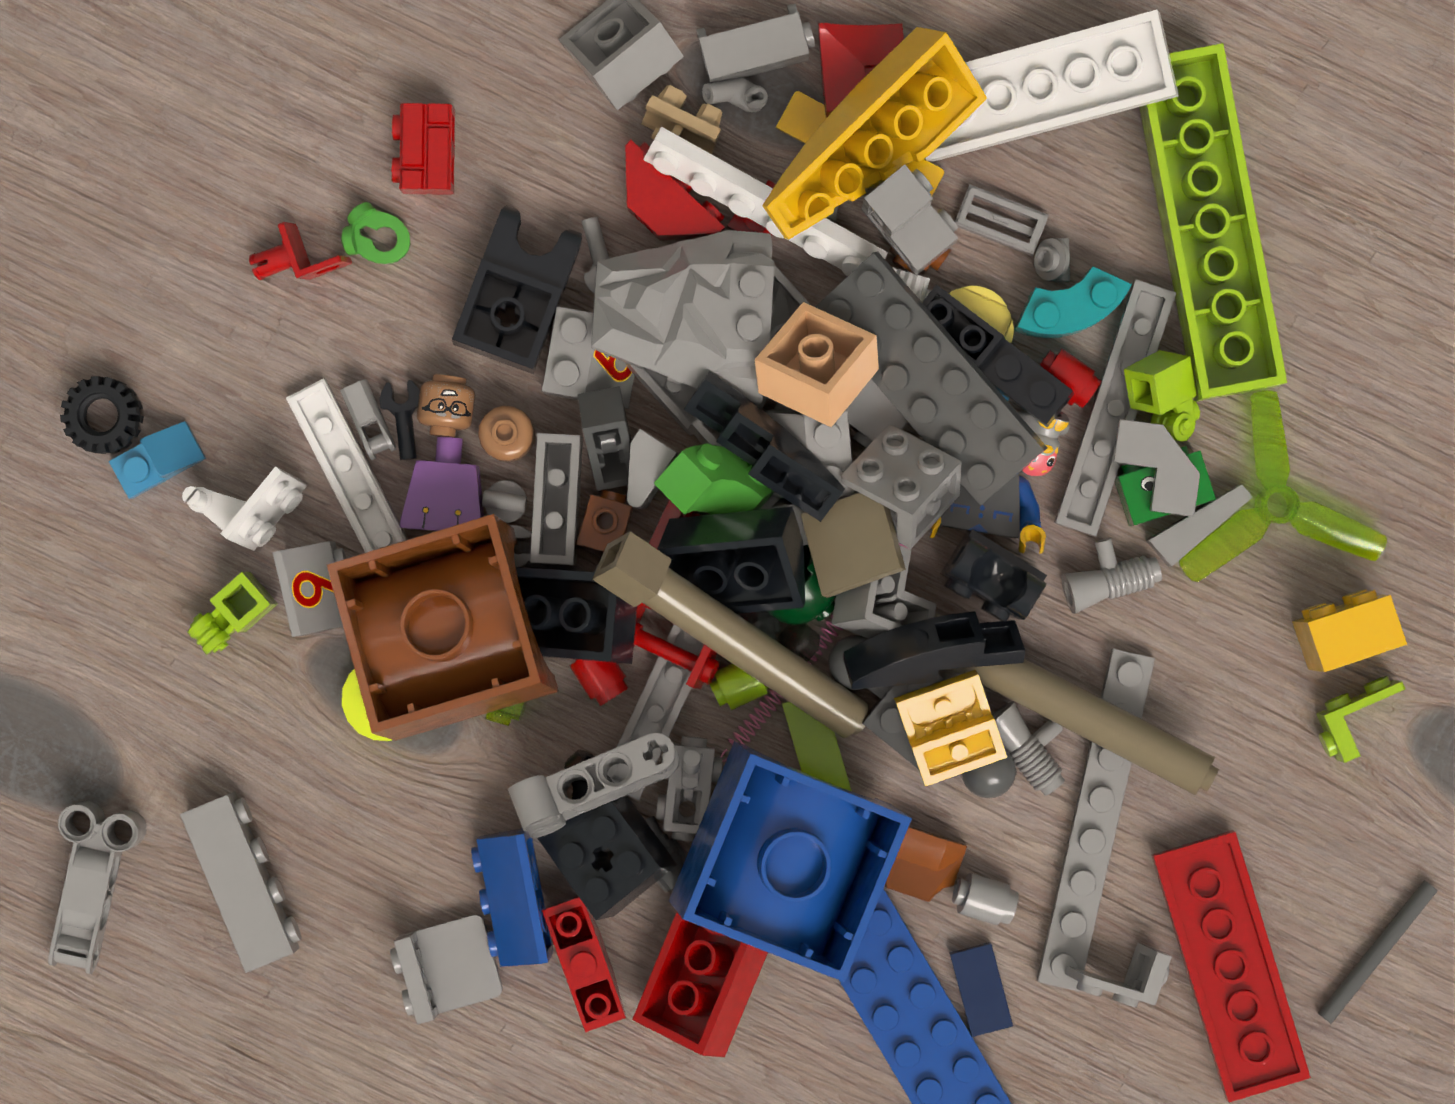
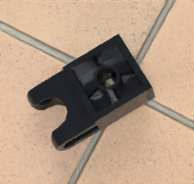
M506 205L501 209L452 337V342L455 346L534 374L554 321L556 308L559 307L582 245V233L571 229L565 230L561 233L558 242L551 252L542 256L529 255L520 248L517 241L518 231L521 226L520 212ZM507 307L515 309V317L519 319L515 325L511 323L510 327L501 326V319L496 316L499 311L505 313Z
M973 529L966 531L940 573L948 579L944 585L946 588L964 599H970L972 594L984 601L981 606L983 611L1004 622L1009 617L1018 620L1026 619L1047 584L1044 582L1046 574Z
M577 750L567 759L564 769L595 756L587 751ZM607 775V780L613 782L611 778ZM583 780L571 783L573 786L572 800L584 797L588 790V783ZM628 796L620 797L566 820V825L559 830L537 838L595 920L614 917L677 866V863ZM610 851H612L614 854L611 860H609Z

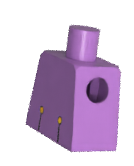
M437 437L435 462L416 460L400 520V528L439 531L484 517L480 468L477 465L461 464L463 439Z

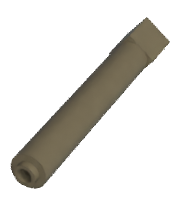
M631 531L607 544L592 580L633 607L641 603L645 604L839 736L846 738L852 734L856 735L863 730L865 725L862 723L868 716V704L866 701L670 569L671 558Z
M936 613L935 617L943 615ZM1025 658L1023 663L951 669L959 674L976 669L982 685L1193 795H1196L1200 788L1207 792L1219 769L1212 765L1215 759L1214 756Z

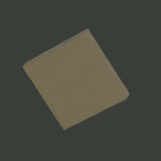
M856 493L837 500L821 522L806 512L801 514L822 596L828 598L906 570L890 509L861 493Z

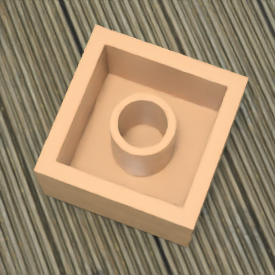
M803 302L755 358L758 393L832 427L879 370L877 335Z

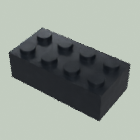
M516 567L525 609L543 657L632 664L637 606H631L592 580L595 572Z

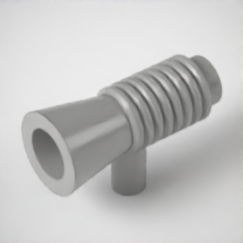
M1111 538L1094 542L1101 567L1100 570L1062 573L1061 575L1064 595L1073 614L1106 598L1114 599L1126 594L1129 595L1131 592L1136 593L1137 591H1142V589L1147 590L1148 588H1153L1156 582L1162 581L1161 569L1156 557L1147 558L1145 555L1117 563Z
M1014 701L1007 703L992 715L1004 749L1010 753L1016 763L1015 766L1019 768L1020 772H1023V776L1026 777L1027 781H1030L1031 786H1034V790H1041L1046 796L1060 787L1065 781L1061 776L1062 769L1051 758L1050 753H1047L1048 751L1044 749V746L1063 731L1062 726L1048 720L1031 735Z

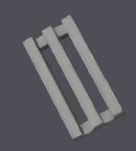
M969 184L955 223L958 228L1033 256L1049 215ZM975 197L1034 220L1037 223L1035 228L1026 226L971 204L972 200ZM967 213L1031 237L1030 241L1026 243L965 219Z

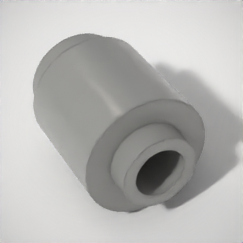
M969 873L965 880L958 879L952 895V903L957 904L958 914L993 925H999L1000 922L1010 924L1015 915L1019 899V893L1011 890L1009 884Z

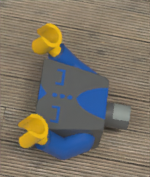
M1019 474L981 506L960 483V496L931 527L930 538L935 537L939 526L966 531L973 529L978 533L1013 539L1019 538L1020 533L1018 550L1022 554H1025L1026 542L1028 541L1037 543L1039 545V553H1043L1046 539L1045 532L1041 528L1038 502L1029 481L1023 476H1019Z

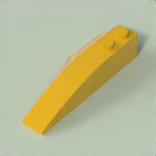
M916 27L855 86L805 143L762 205L784 238H793L833 214L834 208L847 200L854 201L866 194L865 190L881 180L885 181L903 165H907L912 161L919 162L928 157L987 99L947 32Z

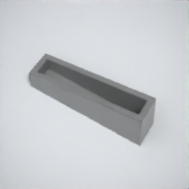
M1242 484L1237 485L1217 497L1216 500L1210 501L1195 510L1194 517L1185 516L1147 539L1146 542L1168 567H1172L1253 498V496Z

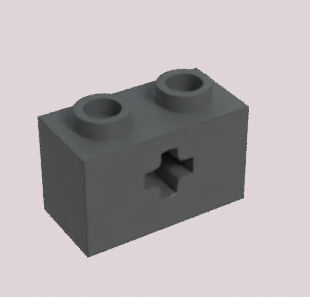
M620 386L577 394L582 430L597 491L628 485L630 443L632 439Z

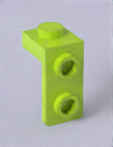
M1384 676L1365 684L1364 689L1366 692L1350 698L1349 694L1345 693L1326 701L1324 704L1327 709L1316 714L1324 731L1319 734V739L1326 754L1329 757L1335 756L1337 761L1343 763L1360 757L1361 755L1344 716L1405 690L1403 681H1389L1388 676Z

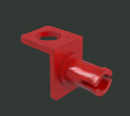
M289 222L278 224L282 244L257 254L249 255L250 265L257 264L259 266L252 269L258 280H263L265 277L289 268H293L296 278L311 280L352 264L350 257L339 255L311 266L296 224Z

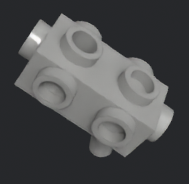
M682 736L681 744L673 743L678 751L680 761L675 773L668 777L667 795H658L656 819L664 820L663 831H672V839L693 841L710 801L711 783H717L720 777L723 758L714 757L715 747H707V738ZM691 801L694 803L696 811L692 816L686 817L680 813L679 806L682 802Z

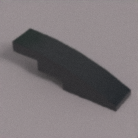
M710 371L687 402L684 410L719 432L720 434L716 440L718 444L752 465L748 475L821 522L843 494L845 488L783 426L743 394Z

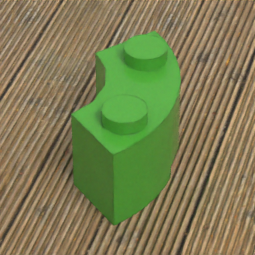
M707 443L688 447L681 451L654 482L683 514L692 511L721 514L759 510L775 493L748 475L752 465L722 446Z

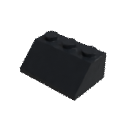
M793 506L669 519L657 550L672 559L669 568L736 614L804 608V548Z

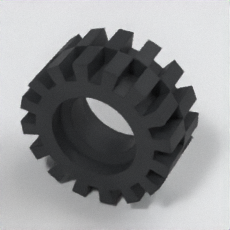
M93 376L89 380L82 379L77 382L78 386L76 388L69 389L67 394L70 396L67 401L63 400L61 407L64 408V415H60V420L62 423H65L66 428L63 430L66 436L73 439L72 443L77 447L98 454L120 452L121 448L130 446L132 444L131 439L134 436L138 437L141 431L138 430L139 423H143L144 416L140 415V409H143L141 401H138L135 397L137 394L133 389L128 388L127 384L109 377ZM98 399L110 400L118 412L115 425L105 432L95 431L87 422V410Z

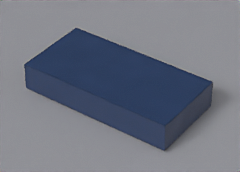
M991 942L950 952L971 1036L975 1037L1013 1027Z

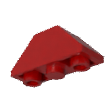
M630 140L625 145L627 208L659 240H684L725 231V227L720 223L725 217L709 201L706 200L701 205L689 194L693 190L691 186L673 176L660 173L652 164L643 160L650 148L647 143L643 142L638 146Z
M576 897L542 909L585 1033L625 1019L626 1014L616 977L603 939L592 914L582 900Z

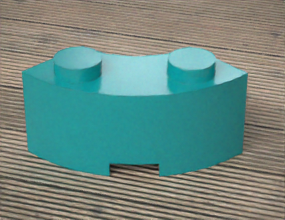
M1093 266L1079 283L1069 289L1049 291L1035 288L1029 295L1014 331L1036 338H1061L1079 333L1094 326L1109 315L1122 302L1132 284Z

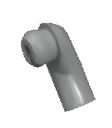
M744 78L706 83L702 88L703 99L707 104L729 102L746 112L760 111L768 101L767 91L762 86L755 85Z

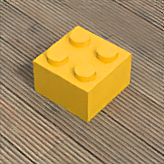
M1364 589L1342 597L1344 604L1335 607L1334 603L1327 605L1322 603L1301 610L1303 618L1292 621L1308 670L1327 672L1407 645L1391 595H1377L1375 589L1369 591Z

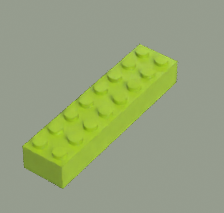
M1224 44L1169 53L1179 96L1141 106L1139 109L1173 289L1176 292L1175 300L1185 353L1191 357L1197 393L1194 400L1197 402L1286 384L1287 377Z

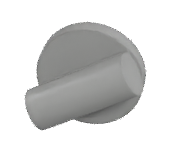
M1048 238L1038 245L1034 255V267L1040 278L1053 282H1070L1068 238Z
M503 480L494 483L488 490H484L482 507H485L489 515L495 514L504 522L511 523L518 520L525 513L527 496L520 485L512 481Z

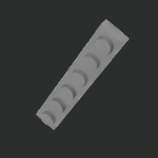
M1137 279L1133 281L1104 369L1102 382L1099 385L1054 521L1055 524L1094 537L1097 536L1120 463H1113L1118 420L1134 421L1138 411L1130 408L1123 369L1157 352L1176 292Z

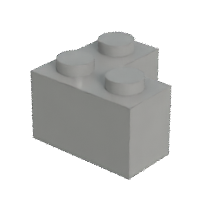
M903 165L864 197L861 210L911 271L918 275L957 242L958 237L954 231L958 229V226L943 208L937 212L932 207L931 202L933 198L930 191L933 187L927 178L918 169L911 172L906 165Z
M899 545L906 570L837 594L831 624L869 639L909 623L933 618L935 616L936 603L904 591L911 549Z

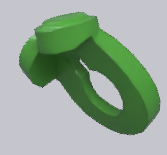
M370 202L357 205L348 215L349 225L343 228L341 235L342 246L348 255L359 254L368 261L377 264H393L404 258L409 251L411 243L409 232L397 217L386 212L376 211ZM365 227L376 231L384 227L391 228L397 234V244L390 251H379L375 248L373 240L362 236L360 230Z

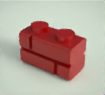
M441 103L400 104V115H393L392 118L393 140L400 141V157L392 158V182L399 183V190L403 194H454L455 109L453 105Z

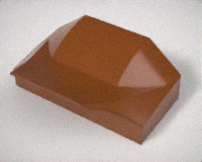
M909 825L885 887L930 902L943 888L954 886L967 845Z

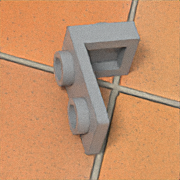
M1137 942L1124 983L1071 966H1067L1065 974L1077 980L1076 988L1083 992L1101 997L1103 990L1114 993L1113 1000L1132 1007H1137L1139 1001L1155 1005L1161 987L1167 981L1169 963L1172 956Z

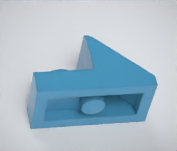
M184 421L140 439L141 444L115 457L109 463L127 497L133 499L205 460L206 457L187 422Z

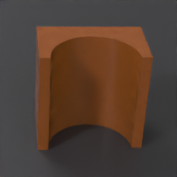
M495 514L327 565L372 734L397 741L559 692L555 675L548 668L538 647L523 602L514 560V546L518 544L514 528Z

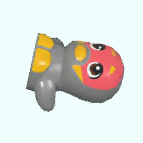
M1026 411L1017 412L1047 446V449L1021 472L1033 477L1043 476L1051 471L1056 463L1060 447L1058 436L1068 433L1070 420L1060 411L1047 428Z

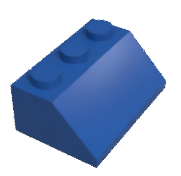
M523 828L480 836L477 839L478 847L471 848L475 872H483L486 889L479 890L483 914H491L494 931L487 932L491 957H499L500 967L548 963L554 950L551 935L542 913V909H545V902L533 838H530L528 831H523Z

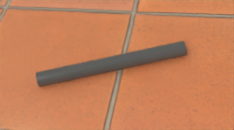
M1425 880L1421 883L1318 1012L1320 1016L1330 1024L1333 1023L1437 893V889Z

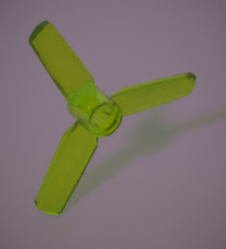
M1268 390L1253 393L1250 396L1255 468L1256 475L1264 489L1257 495L1254 508L1238 511L1179 560V566L1183 573L1191 581L1199 582L1261 540L1270 524H1284L1288 522L1303 536L1358 557L1376 561L1385 550L1387 543L1385 535L1317 502H1300L1298 494L1291 487L1286 486L1290 465L1278 394L1275 391ZM1273 493L1281 494L1287 502V509L1280 517L1272 515L1267 507L1268 499Z

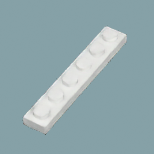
M663 127L660 128L643 159L644 161L652 164L660 173L671 175L688 184L698 194L709 196L726 205L736 215L747 217L762 225L772 235L784 238L762 206L773 188ZM824 218L793 238L787 239L803 248L810 256L823 259L841 269L847 276L873 252L878 251L884 259L888 254L885 250L827 218Z

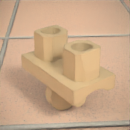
M667 85L658 97L651 96L646 105V113L642 120V125L654 130L651 139L654 140L660 128L663 127L706 152L713 153L721 131L719 124L723 112L710 104H702L696 116L682 110L687 96L682 90L671 85Z

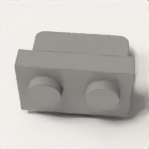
M478 914L399 935L394 941L396 948L390 949L396 974L403 973L407 987L406 990L402 991L405 1010L408 1016L415 1015L417 1025L434 1020L439 1013L496 998L502 993L503 986L494 957H491L485 922L483 917Z

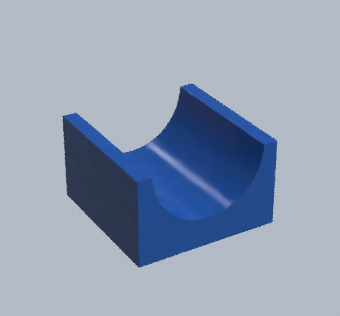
M734 741L669 902L681 918L845 982L912 818L888 802L878 798L872 799L843 789L787 766L746 745Z

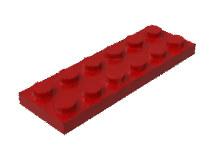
M1231 830L1152 854L1151 856L1228 1103L1311 1078L1236 831Z

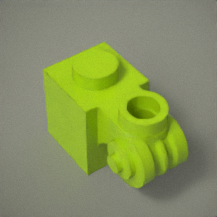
M1159 350L1124 368L1130 408L1153 413L1151 423L1164 425L1174 440L1180 442L1187 441L1194 432L1195 421L1200 417L1199 406L1192 399L1197 396L1191 357Z
M241 572L210 599V602L216 609L211 614L208 612L204 616L202 613L196 615L187 633L192 639L195 638L197 640V645L202 646V650L206 655L212 651L214 653L218 650L223 651L229 645L227 642L235 631L237 633L247 632L278 603L251 572Z

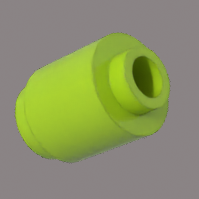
M729 664L717 670L715 674L717 680L710 683L720 707L728 703L731 711L768 694L767 689H769L734 664Z

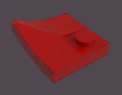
M902 23L882 25L818 24L826 118L855 86L904 40Z

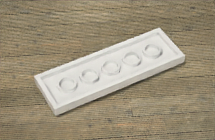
M1153 10L965 62L987 99L935 151L926 157V161L942 160L1178 97L1160 12Z

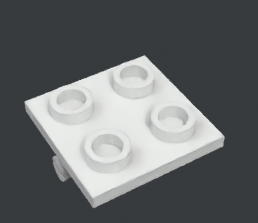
M275 466L247 502L208 490L204 487L196 488L192 486L187 487L183 491L182 498L193 511L203 513L223 531L220 534L226 539L254 551L258 546L265 545L273 537L276 531V523L285 513L292 512L300 504L303 498L302 492L308 485Z

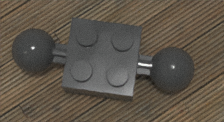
M850 635L839 640L831 649L828 658L831 676L836 682L847 689H851V685L844 664L843 653L868 639L860 635ZM938 674L937 682L867 688L879 699L869 710L868 716L862 724L918 769L894 698L944 681L945 679ZM1006 749L1007 758L961 774L965 786L971 793L981 798H996L1011 788L1016 776V766L1012 756Z

